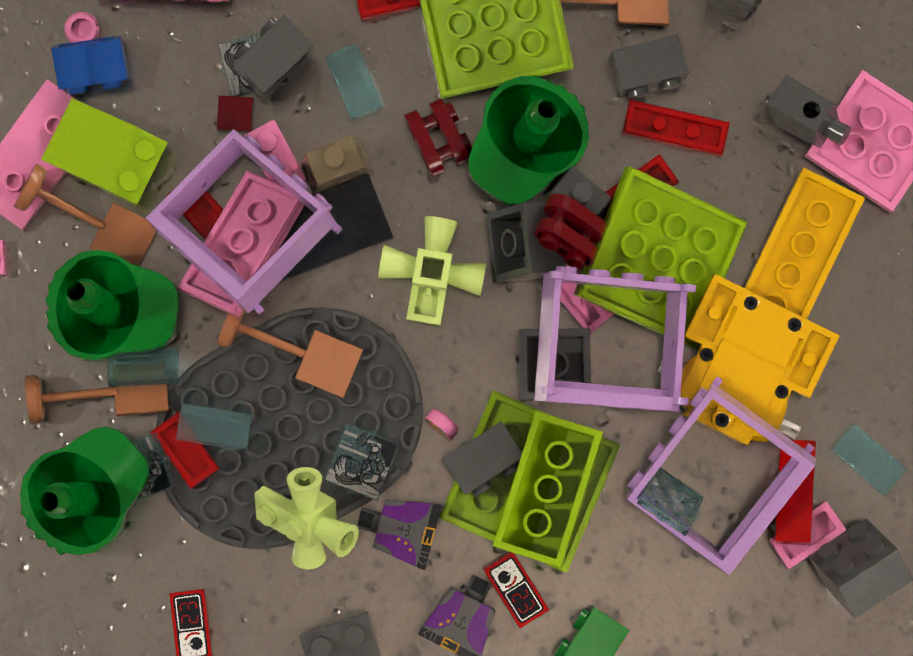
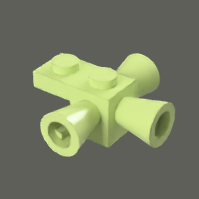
M425 216V249L418 248L417 256L415 257L384 245L378 279L413 278L406 320L441 326L448 284L481 297L486 263H452L453 254L447 253L458 222L441 217Z
M300 467L288 474L287 484L292 496L291 500L266 486H262L254 493L256 519L262 524L270 526L286 535L290 540L295 541L291 559L293 564L301 569H315L324 564L326 553L322 543L338 557H344L354 548L359 535V529L356 525L337 520L336 500L320 491L322 475L318 470L311 467Z

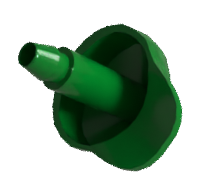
M519 76L503 82L490 95L484 106L482 127L468 159V171L472 180L482 190L507 205L528 202L540 193L555 177L568 171L571 166L574 167L582 158L589 142V124L585 115V107L579 104L577 96L568 92L565 86L557 84L555 86L552 80L542 79L541 76Z
M102 250L83 251L69 259L59 270H56L52 282L48 284L49 291L48 296L45 298V303L49 307V310L46 311L49 323L46 327L52 333L55 341L72 357L84 361H104L121 353H136L158 349L166 345L174 335L179 310V294L175 284L166 276L147 268L132 265L113 252Z
M111 427L95 428L81 435L64 448L41 455L31 464L22 480L20 492L22 508L20 513L27 521L26 526L35 532L36 539L46 540V545L50 548H56L57 553L60 555L65 553L84 555L102 551L111 545L122 532L127 512L147 482L149 475L148 461L126 435Z

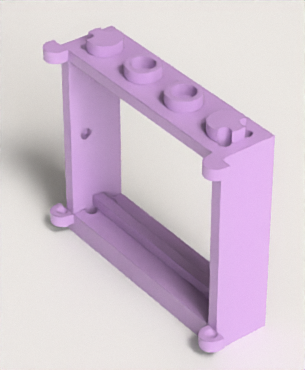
M233 129L146 217V220L159 235L248 314L254 310L260 315L264 311L263 307L259 305L260 301L330 229L336 234H339L343 229L336 223L329 212L333 207L323 196L317 193L313 197L307 192L309 189L308 185L298 175L294 173L291 177L283 171L285 166L274 155L270 154L266 157L260 152L262 147L253 137L247 134L243 138ZM242 154L249 157L314 213L248 281L243 279L178 221Z
M556 266V271L544 273L534 401L679 412L680 405H688L689 398L680 397L687 292L696 293L697 285L675 284L676 278L667 276H655L654 282L643 281V274L622 273V278L610 277L611 271L592 269L589 270V275L577 274L576 267ZM562 283L667 293L660 389L555 381Z
M717 376L707 390L701 387L689 404L694 408L685 418L683 415H680L670 427L669 432L673 435L666 445L659 442L647 458L652 462L647 470L643 472L639 469L627 484L630 491L626 497L628 501L730 575L815 467L816 458L810 454L814 449L812 445L808 443L804 449L721 389L719 385L723 380ZM712 399L791 456L790 460L720 549L642 492Z

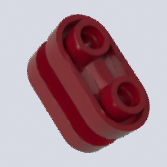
M442 98L428 104L432 113L428 116L421 118L417 110L403 115L432 178L445 172L442 164L443 161L452 157L455 164L459 166L468 161V153L472 150V145L466 133L459 134L454 122L459 119L452 103H444ZM438 127L446 144L438 149L435 148L428 133V130Z
M550 194L543 209L549 218H541L534 232L535 238L539 241L540 246L554 251L563 257L567 265L582 269L584 266H591L598 251V248L592 242L602 240L607 227L606 222L575 199L563 194Z

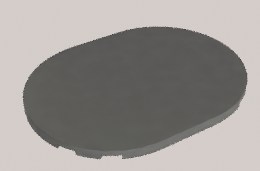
M303 308L276 316L254 328L307 350L315 330L363 349L344 398L296 379L295 377L303 360L302 357L246 334L234 339L229 347L221 346L197 360L177 379L168 394L169 411L159 412L156 427L180 412L220 468L193 489H190L155 440V453L160 454L156 456L162 459V461L157 460L161 473L160 465L163 463L171 487L164 489L174 508L191 526L218 542L239 548L270 549L294 543L295 541L290 540L286 535L270 526L262 524L256 519L254 493L262 486H266L291 500L292 496L287 484V476L292 470L300 467H311L321 473L322 483L320 491L336 500L337 520L374 500L375 498L326 480L330 468L334 469L335 460L339 456L349 455L353 459L360 461V464L363 463V460L367 459L338 448L339 444L369 456L367 451L368 444L364 446L358 445L356 439L343 435L345 430L359 436L366 432L365 437L371 434L372 436L368 440L379 444L381 443L374 440V436L398 445L378 496L391 487L402 475L415 453L422 429L423 399L420 384L410 359L397 341L383 328L358 314L337 308ZM380 449L377 453V459L385 462ZM370 454L369 459L372 460L374 455ZM347 459V473L357 475L358 472L360 474L362 465L359 466L358 461ZM374 460L371 462L373 471L376 470V464ZM374 474L364 475L363 479H372Z

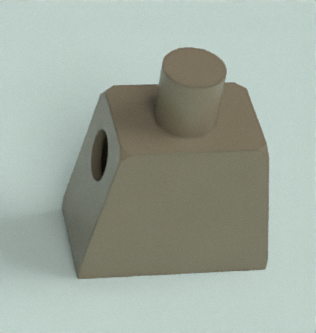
M352 135L305 153L301 162L313 195L366 174L374 173L362 141Z

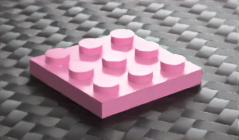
M862 70L836 108L839 121L851 127L848 138L842 145L827 138L822 147L811 145L804 157L878 206L892 213L913 182V102Z

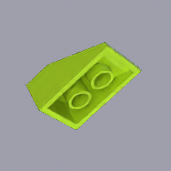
M71 98L41 160L136 206L168 142L121 119Z

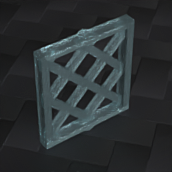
M660 467L643 489L637 504L655 515L660 521L665 522L686 536L704 497L684 484L682 480L677 479ZM655 478H657L659 484H653ZM663 478L671 484H665ZM655 489H662L666 497H659ZM668 489L676 490L679 497H672ZM649 490L653 497H646ZM683 492H684L685 494H687L688 496H690L691 498H686L685 495L683 494ZM651 503H656L658 508L652 505ZM662 503H669L673 511H666ZM676 503H682L686 511H679ZM689 503H695L693 509H691ZM671 517H677L679 522H677ZM683 517H689L686 523Z

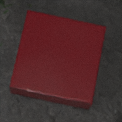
M219 95L217 131L231 132L234 129L238 133L251 132L254 98Z

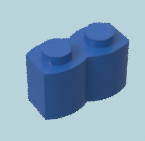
M122 35L53 45L51 48L58 89H67L68 94L88 91V85L101 84L102 89L117 88L122 86V80H127L129 77Z

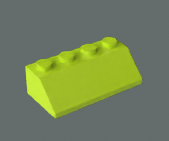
M535 411L495 537L494 547L559 568L563 567L604 432Z

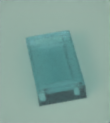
M357 43L325 56L351 120L383 108Z
M178 348L121 353L109 358L108 386L179 384Z
M182 403L176 440L245 451L251 414Z
M855 423L830 449L883 496L889 492L908 470Z

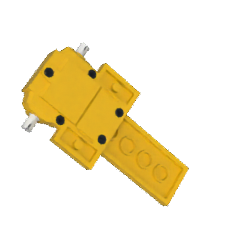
M804 167L800 170L744 288L714 274L685 331L684 338L700 346L694 356L682 366L680 397L689 398L688 405H680L684 409L683 416L687 417L694 408L689 403L701 387L707 390L718 376L723 380L719 385L721 389L778 431L794 440L798 436L796 432H800L801 426L784 419L789 395L793 391L807 399L811 397L840 335L807 318L865 197ZM662 366L658 368L657 372L662 373ZM714 399L709 402L695 421L743 446L749 445L750 441H769Z

